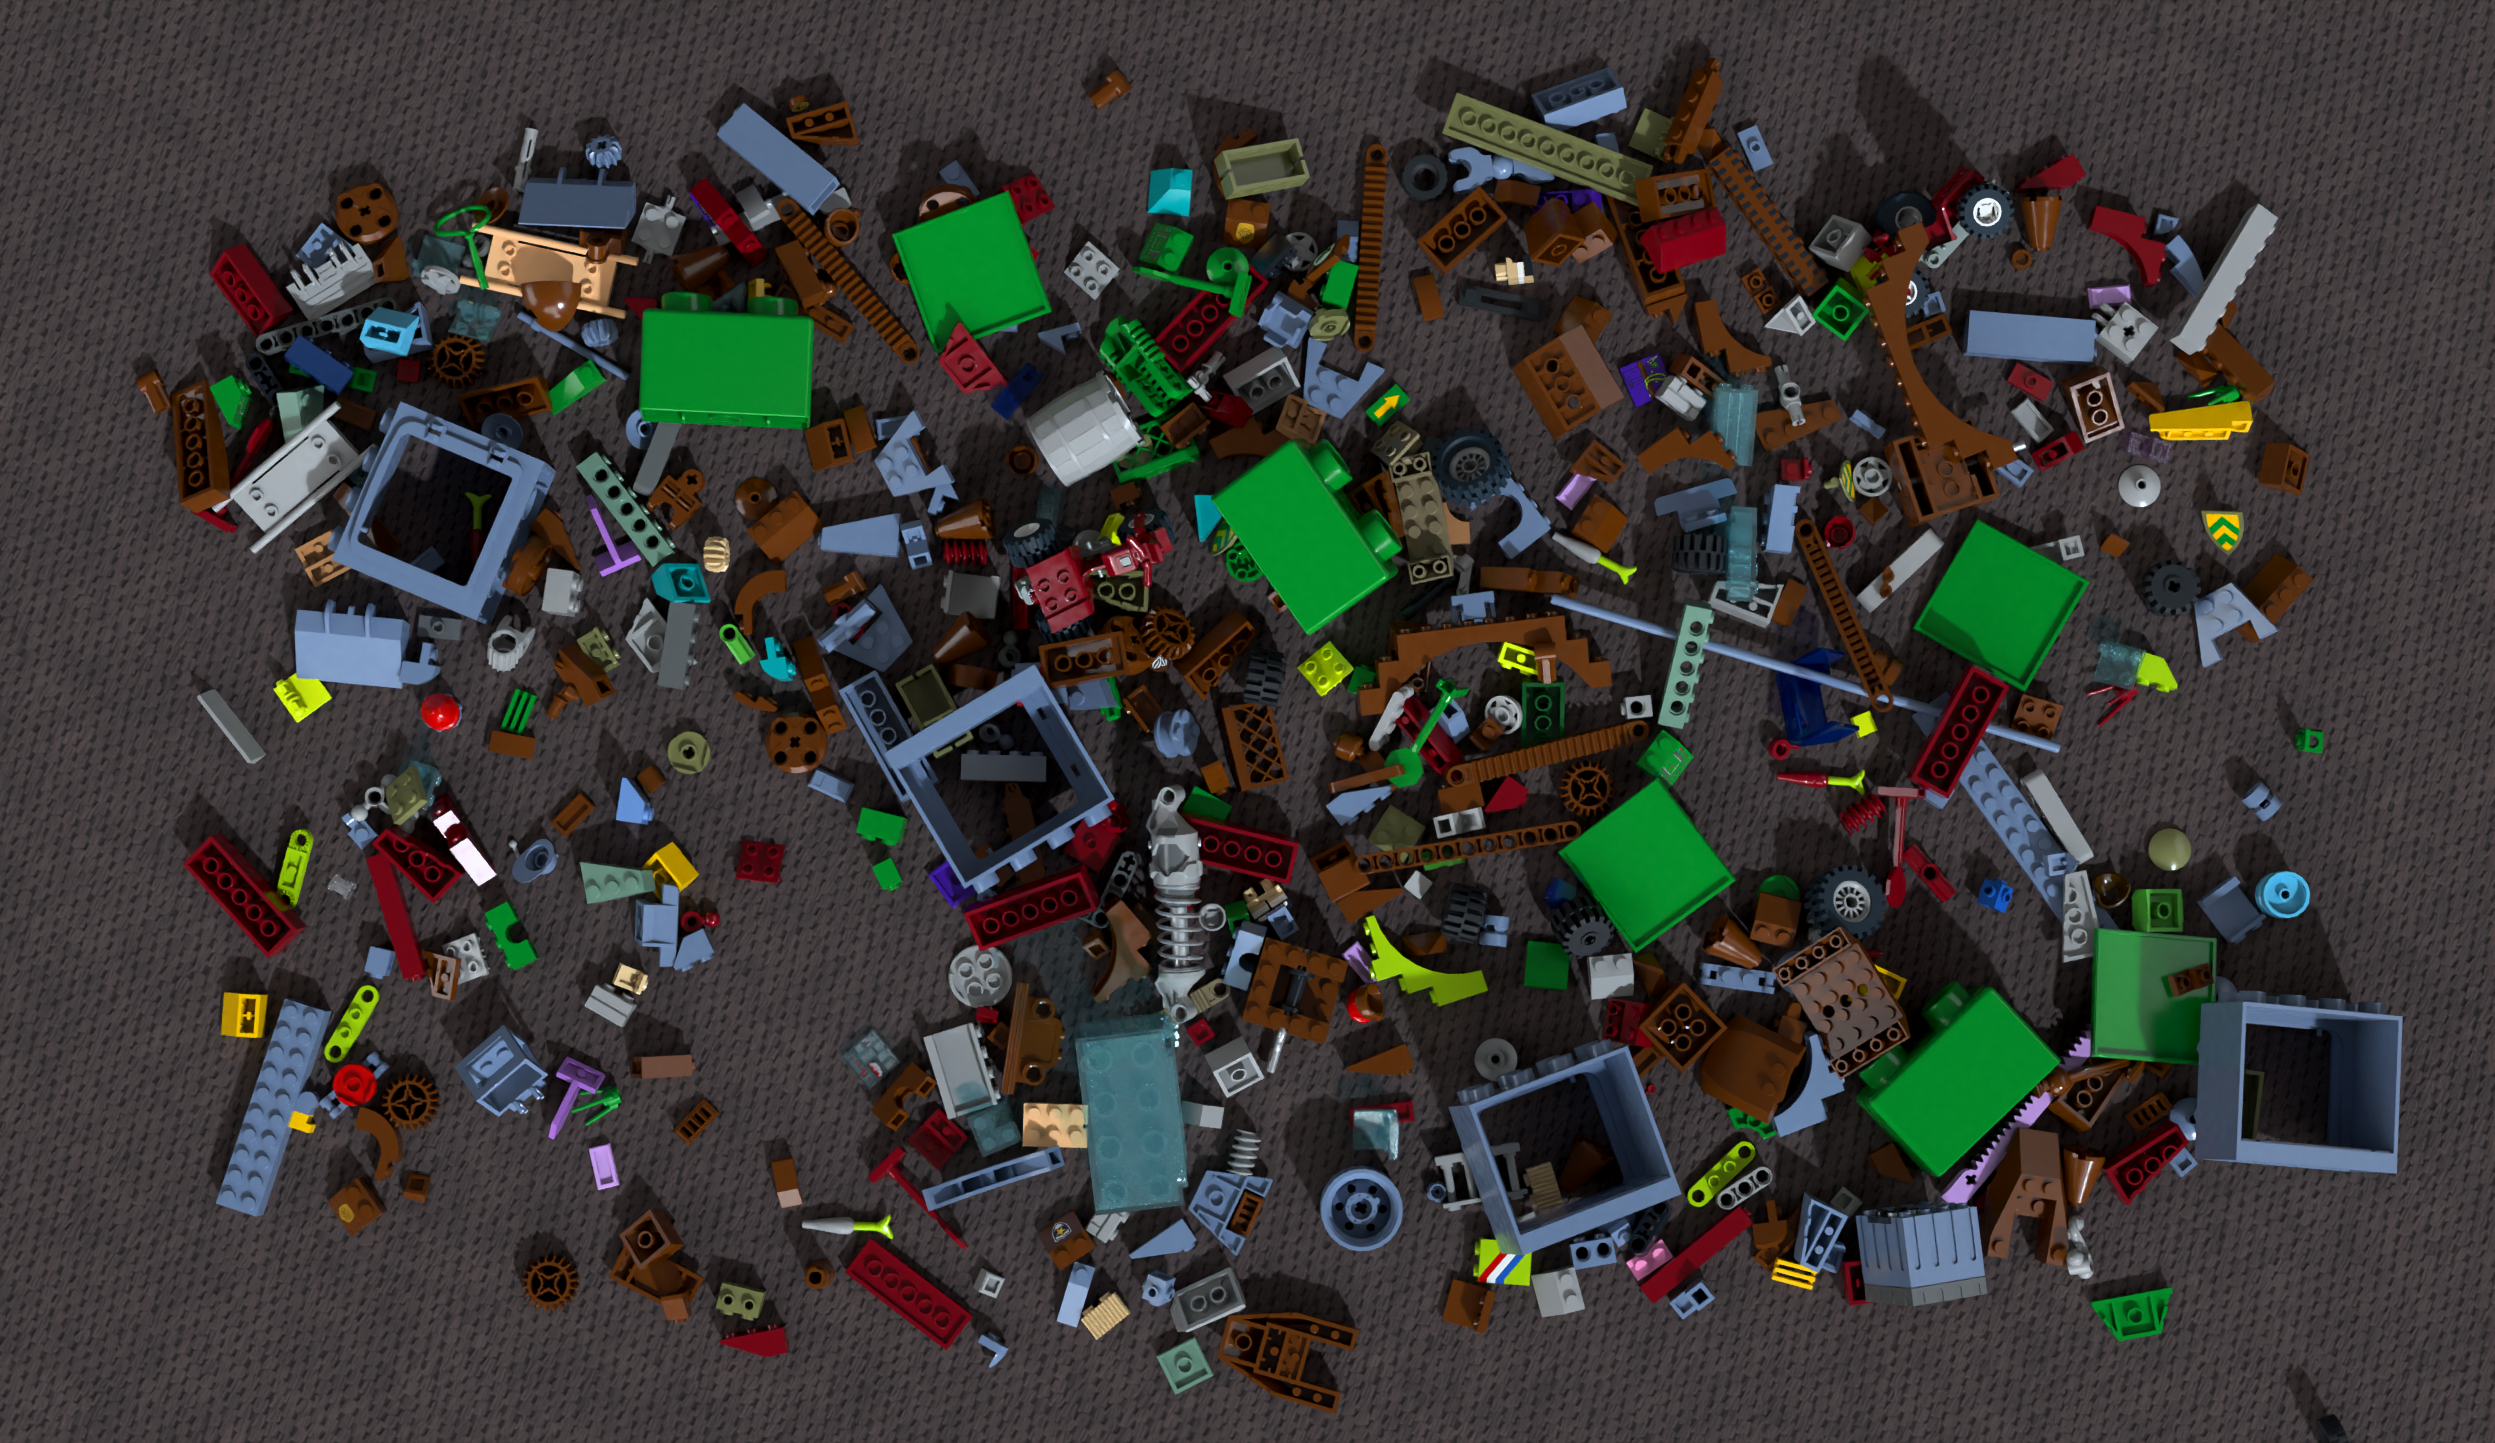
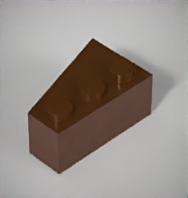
M847 101L786 118L791 138L795 144L861 147Z
M1390 470L1380 473L1348 494L1361 516L1374 508L1386 519L1399 539L1405 536Z

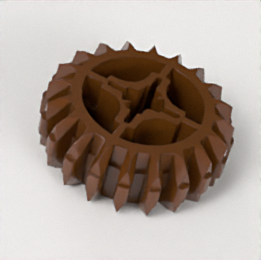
M455 332L453 338L450 333H447V340L441 336L439 337L441 344L433 343L436 350H429V353L434 355V357L428 358V362L434 364L429 366V370L435 371L432 376L439 378L438 382L440 384L445 383L447 388H450L453 384L455 389H459L460 383L463 388H467L466 381L473 385L475 383L472 379L474 376L480 379L481 376L477 371L482 372L485 370L479 365L486 363V360L479 357L484 356L485 352L479 350L481 344L475 343L476 339L474 337L468 339V334L464 333L461 336L459 332ZM460 344L468 348L456 352L451 346ZM446 351L447 360L443 363V366H441V359L444 352ZM452 354H454L458 358H461L458 359L460 360L459 364L461 365V367L453 363L455 361L453 360L454 356ZM470 355H472V364L468 370L466 362L471 358ZM458 369L463 375L453 377L445 373Z
M1165 605L1156 606L1148 611V614H1145V617L1140 623L1142 626L1139 629L1142 632L1140 638L1145 640L1144 645L1150 647L1149 652H1156V657L1161 655L1163 660L1169 658L1171 661L1182 658L1190 651L1196 636L1192 633L1194 627L1189 626L1191 620H1186L1184 618L1185 614L1181 615L1179 609L1173 610L1172 606L1167 608Z
M1587 760L1585 767L1583 761L1578 762L1579 768L1572 764L1571 769L1574 772L1565 770V774L1569 778L1562 777L1561 781L1565 782L1566 785L1559 786L1561 790L1566 789V793L1560 794V797H1568V800L1563 804L1566 806L1571 802L1572 806L1569 811L1572 812L1575 808H1578V816L1582 814L1583 810H1585V817H1589L1591 810L1594 816L1598 815L1597 809L1604 813L1605 808L1603 805L1611 807L1612 804L1607 800H1614L1616 798L1610 794V791H1617L1616 787H1610V784L1615 783L1616 780L1612 779L1609 781L1608 779L1613 773L1610 771L1605 774L1604 771L1607 768L1605 765L1598 769V761L1594 763L1593 767L1591 766V760ZM1583 771L1596 773L1589 781L1577 776L1578 773ZM1600 778H1602L1605 785L1604 796L1601 795L1596 787ZM1572 781L1580 789L1576 799H1574L1571 792ZM1593 782L1591 787L1593 793L1590 794V792H1588L1587 794L1583 795L1585 790L1583 784L1586 783V785H1588L1589 783ZM1587 796H1591L1599 801L1594 806L1580 804Z
M407 1073L406 1079L403 1075H399L398 1081L395 1079L391 1081L393 1087L386 1086L385 1089L389 1094H383L382 1098L388 1099V1102L382 1103V1107L388 1106L389 1110L384 1111V1115H392L388 1121L393 1122L396 1120L395 1127H400L402 1124V1129L408 1130L410 1125L411 1131H415L417 1125L422 1129L425 1127L424 1122L427 1124L432 1123L430 1117H437L433 1109H440L439 1105H435V1101H440L441 1097L434 1098V1094L438 1093L439 1090H431L434 1082L426 1084L427 1076L420 1080L419 1073H416L414 1077L411 1073ZM406 1085L407 1090H404V1097L396 1100L397 1093ZM413 1085L420 1087L426 1097L418 1096ZM411 1097L412 1099H415V1101L420 1100V1102H416L412 1105H408V1103H402L407 1100H410ZM421 1104H427L424 1113L416 1119L418 1107ZM396 1107H403L407 1115H409V1119L403 1117Z
M549 1253L545 1254L544 1259L541 1256L536 1257L537 1263L535 1261L529 1263L532 1269L528 1267L524 1269L529 1276L526 1275L521 1278L523 1281H527V1284L521 1285L522 1289L528 1288V1292L523 1294L524 1297L529 1295L532 1297L528 1303L532 1304L536 1301V1309H539L543 1304L544 1312L548 1311L549 1306L552 1312L557 1310V1305L560 1309L565 1308L564 1302L569 1305L572 1303L570 1297L575 1298L577 1296L576 1292L572 1291V1289L580 1288V1285L574 1284V1281L580 1280L579 1276L573 1277V1274L578 1271L577 1268L569 1269L573 1262L570 1261L565 1265L566 1257L563 1256L558 1261L559 1256L556 1253L553 1254L552 1260ZM552 1265L558 1267L559 1270L554 1274H550L541 1267ZM536 1273L539 1275L538 1278L541 1281V1286L538 1289V1291L536 1290L534 1284ZM564 1274L567 1280L565 1292L560 1285V1279ZM556 1277L554 1279L555 1283H553L555 1286L552 1285L545 1288L547 1286L546 1283L549 1282L546 1280ZM550 1291L554 1295L557 1294L560 1298L549 1300L543 1298L542 1295Z

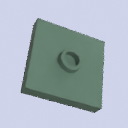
M1195 1336L1156 1355L1175 1395L1214 1376Z

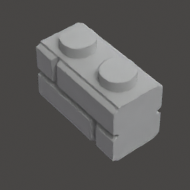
M1680 375L1668 376L1656 392L1655 397L1684 420L1693 421L1706 403V400L1702 397L1703 393L1695 387L1691 389L1687 386V380Z
M606 982L603 985L597 984L585 1003V1007L618 1026L624 1027L637 1006L633 1002L634 998L626 993L620 995L614 992L616 988Z
M1108 1192L1085 1227V1230L1104 1243H1107L1108 1240L1113 1241L1119 1232L1116 1227L1120 1221L1125 1223L1131 1214L1128 1211L1130 1205Z

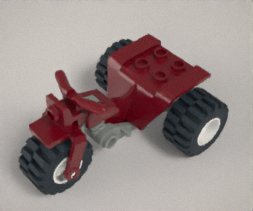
M1961 165L1931 199L1936 213V220L1932 225L1924 228L1929 243L1918 261L1920 262L1921 260L1930 268H1937L1969 234L1980 239L1995 238V235L2000 236L2003 234L2002 231L2009 228L2008 224L2014 218L2012 217V213H2014L2013 201L2008 196L2009 192L1993 185L1996 182L1994 178H1990L1986 182L1984 181L1985 177L1977 170H1968ZM1876 229L1872 237V241L1879 247L1876 251L1866 246L1862 248L1865 252L1863 256L1871 264L1874 261L1877 263L1866 275L1871 281L1879 274L1877 270L1879 267L1878 263L1883 260L1881 256L1884 253L1888 255L1887 258L1901 253L1900 250L1896 249L1893 238L1890 243L1886 242L1889 239V235L1883 233L1881 229ZM1914 268L1907 290L1905 318L1911 317L1910 315L1918 314V310H1923L1925 301L1928 302L1929 299L1927 296L1930 293V288L1927 285L1929 284L1928 280L1917 268ZM1877 276V283L1874 286L1884 283L1885 279Z
M1164 510L1142 511L1126 519L1117 529L1122 544L1116 546L1113 545L1112 540L1108 536H1103L1097 539V543L1091 545L1090 541H1086L1087 548L1081 551L1078 545L1069 546L1060 551L1062 544L1052 520L1044 518L1023 522L1006 533L1003 538V544L1012 565L1017 568H1025L1028 574L1016 581L1015 588L1019 597L1027 605L1037 604L1040 607L1034 618L1044 642L1053 644L1074 640L1091 628L1093 624L1091 614L1095 610L1090 572L1097 570L1099 577L1102 578L1103 573L1101 569L1106 568L1109 576H1118L1136 570L1142 564L1143 584L1145 587L1151 586L1152 565L1164 561L1162 555L1173 550L1171 544L1176 537L1168 515Z

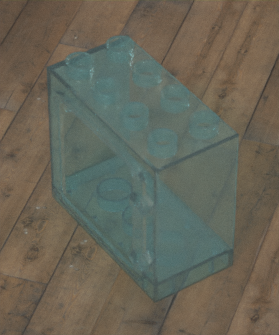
M1165 1012L1080 1022L1075 1037L1096 1216L1184 1205L1185 1188L1189 1185V1167L1175 1048L1179 1046L1177 1040L1179 1033H1177V1030H1174L1178 1029V1023L1171 1022L1170 1016H1166Z

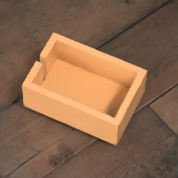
M1025 1102L1023 1146L1052 1147L1059 1145V1147L1087 1148L1088 1127L1083 1128V1124L1089 1123V1104Z

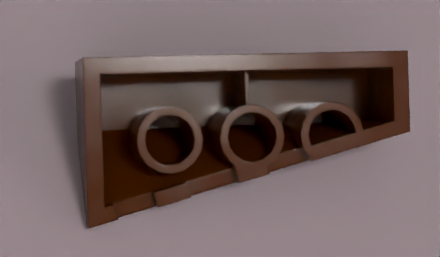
M2216 322V329L2211 335H2208L2205 340L2207 344L2199 353L2206 355L2211 360L2212 366L2216 370H2221L2225 374L2226 380L2231 385L2235 384L2240 390V394L2246 400H2250L2254 404L2267 398L2271 394L2275 380Z
M1235 609L1198 641L1186 655L1179 658L1172 665L1200 698L1205 701L1212 686L1216 687L1220 681L1218 678L1225 669H1230L1233 665V659L1237 654L1241 655L1257 632L1248 620Z

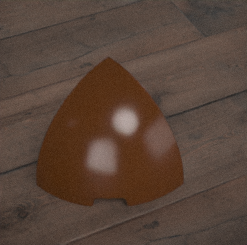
M535 281L521 284L525 306L533 311L537 317L536 322L540 326L555 333L563 329L570 322L580 301L582 284L567 281Z

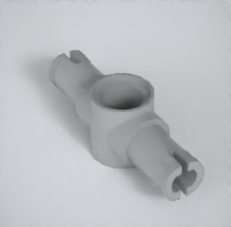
M1782 365L1783 369H1781V366H1777L1774 371L1779 381L1780 404L1789 411L1792 425L1797 426V422L1801 425L1805 423V418L1800 407V387L1791 380L1787 365ZM1786 394H1792L1794 396L1788 397Z

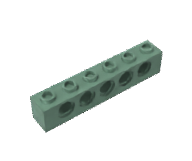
M598 452L593 453L576 468L654 568H658L676 554L673 550L675 547L674 543L668 536L666 538L662 536L660 532L663 529L656 520L652 522L647 515L650 512L643 503L639 505L635 501L637 495L630 487L625 488L622 484L624 478L617 470L615 472L612 471L609 467L612 463L605 454L600 455ZM601 471H606V479L599 481L598 474ZM619 487L620 494L615 498L611 497V490ZM626 504H632L633 510L629 514H624L623 512ZM640 520H644L646 524L645 528L641 531H637V522ZM652 537L658 538V544L655 547L649 546V540Z
M1690 599L1685 600L1657 715V722L1660 725L1683 729L1684 722L1688 723L1690 710H1688L1689 703H1693L1695 691L1692 689L1694 683L1697 684L1699 681L1700 671H1697L1699 663H1703L1705 651H1702L1703 645L1708 643L1710 632L1707 631L1708 624L1713 623L1715 615L1709 603ZM1695 621L1702 623L1699 628H1692L1690 626ZM1690 641L1697 643L1694 648L1685 646ZM1685 661H1689L1692 663V665L1688 668H1683L1681 666V664ZM1679 681H1685L1687 683V685L1683 688H1679L1676 686V684ZM1674 701L1682 702V705L1679 707H1673L1671 704Z

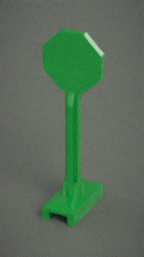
M1132 268L1134 273L1151 279L1173 282L1177 285L1224 295V297L1232 299L1228 312L1233 316L1242 318L1252 276L1248 275L1247 272L1239 271L1235 286H1222L1178 275L1170 276L1148 268Z
M1453 677L1440 679L1436 687L1443 691L1440 695L1441 699L1411 748L1391 751L1384 762L1385 768L1398 764L1404 765L1406 774L1387 779L1399 788L1417 784L1424 772L1418 752L1448 703H1451L1453 698L1465 696L1470 689L1467 686L1458 688L1454 684L1456 679Z

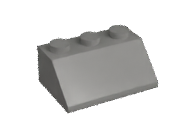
M1275 346L1223 375L1232 395L1242 397L1253 410L1251 416L1301 387L1287 357L1281 349Z

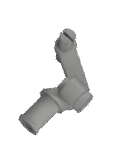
M1215 351L1211 358L1201 365L1202 370L1193 372L1186 380L1194 389L1193 392L1196 395L1199 394L1205 402L1212 398V395L1205 389L1209 379L1208 375L1214 377L1216 375L1215 371L1226 360L1225 356H1222L1223 354Z
M1467 554L1463 556L1453 555V569L1460 574L1456 596L1469 594V582L1474 561Z

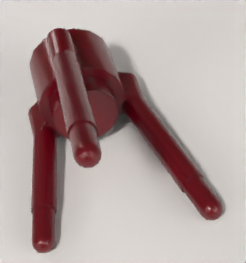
M2120 680L2114 684L2086 692V695L2089 696L2117 688L2115 690L2116 697L2108 701L2107 704L2112 705L2118 700L2122 701L2097 724L2098 727H2101L2125 704L2132 701V697L2138 694L2137 688L2132 681L2128 680L2123 683Z

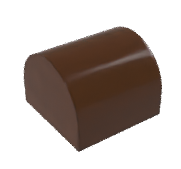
M654 765L646 768L637 777L638 781L650 795L667 782Z

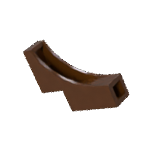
M1715 299L1694 303L1692 309L1702 356L1708 355L1711 358L1720 356V352H1723L1728 376L1734 375V378L1744 377L1747 375L1746 372L1754 371L1755 374L1767 372V368L1772 365L1771 357L1746 349L1729 334L1721 321Z
M1677 427L1637 456L1648 474H1652L1664 465L1681 458L1707 459L1727 470L1738 465L1736 454L1731 448L1727 449L1724 445L1725 439L1719 431L1710 430L1692 443V435L1686 428L1683 429L1682 427Z
M1481 566L1479 587L1495 591H1515L1546 595L1554 593L1568 598H1576L1579 583L1578 577L1559 571H1535L1519 567Z
M813 635L793 642L803 679L810 691L816 713L827 734L830 735L848 728Z

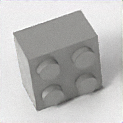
M1832 215L1808 248L1820 262L1849 272L1864 252L1862 248L1870 244L1872 237L1861 224Z
M548 568L542 610L549 614L575 617V613H578L580 610V600L577 599L578 593L582 592L583 589L581 575L574 571Z

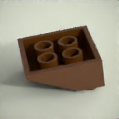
M1677 981L1659 999L1638 1026L1659 1053L1676 1071L1681 1073L1727 1029L1725 1024L1682 981Z

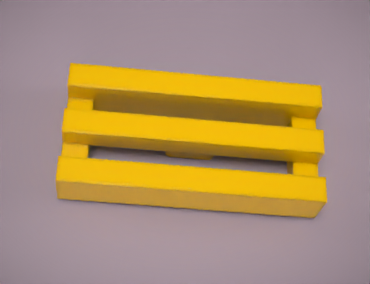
M1776 1257L1770 1278L1812 1290V1283L1815 1282V1274L1817 1272L1797 1262ZM1781 1264L1797 1268L1800 1270L1810 1272V1274L1806 1275L1803 1273L1780 1268L1779 1265ZM1777 1272L1802 1278L1808 1281L1804 1282L1789 1277L1777 1275Z

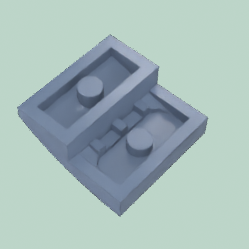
M321 223L296 256L314 270L330 260L335 268H337L327 249L330 247L334 249L342 264L348 259L339 248L338 242L342 240L351 254H353V250L351 249V244Z

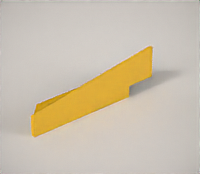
M2249 401L2150 414L2149 416L2150 431H2158L2160 437L2164 440H2228L2231 431L2248 432L2253 422Z

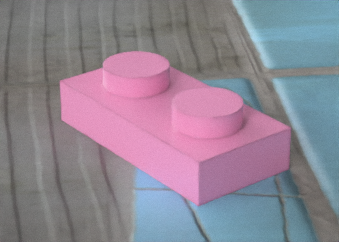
M1659 1239L1654 1243L1648 1255L1642 1258L1634 1256L1626 1264L1639 1281L1672 1259L1673 1255L1663 1240Z

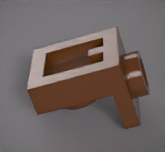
M1490 714L1469 738L1477 748L1485 752L1505 731L1506 727Z

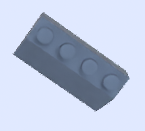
M1610 67L1531 95L1541 123L1559 131L1578 127L1583 123L1597 120L1600 117L1617 113L1627 108L1623 86Z

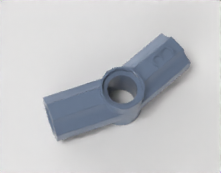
M863 599L849 613H845L833 624L834 626L817 638L818 643L829 654L845 640L848 641L861 630L860 627L868 622L877 611L870 602Z

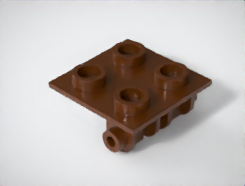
M2027 694L2019 696L2017 701L2019 705L2010 728L2051 740L2064 705Z

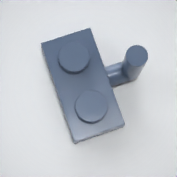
M957 160L939 171L947 184L967 186L976 198L981 195ZM964 197L958 198L961 201L967 200Z

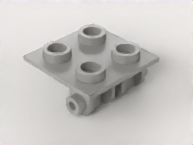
M1088 241L1064 273L1096 300L1112 278L1117 277L1120 273V268Z
M473 933L442 945L444 954L461 958L458 985L489 974L488 970H490V967H488L487 961L484 960L486 955H482L484 949H480L482 946L480 937L477 934Z

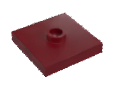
M1082 819L1074 832L1075 837L1069 840L1063 851L1100 873L1121 837L1107 832L1099 823L1088 827L1084 819Z

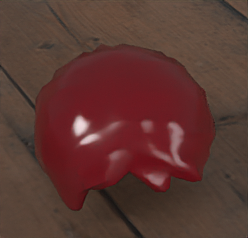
M1837 515L1831 518L1824 530L1826 547L1832 549L1848 547L1854 541L1856 535V528L1853 522L1845 516Z
M1115 800L1107 803L1112 815L1099 822L1101 827L1113 834L1130 829L1129 824L1131 822L1127 820L1126 806L1116 803Z

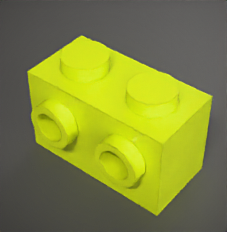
M1502 642L1496 658L1500 662V666L1507 669H1512V667L1518 668L1520 673L1532 676V674L1538 675L1534 649L1517 643Z

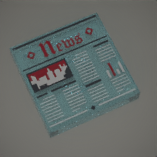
M875 1029L841 1057L868 1090L902 1062Z

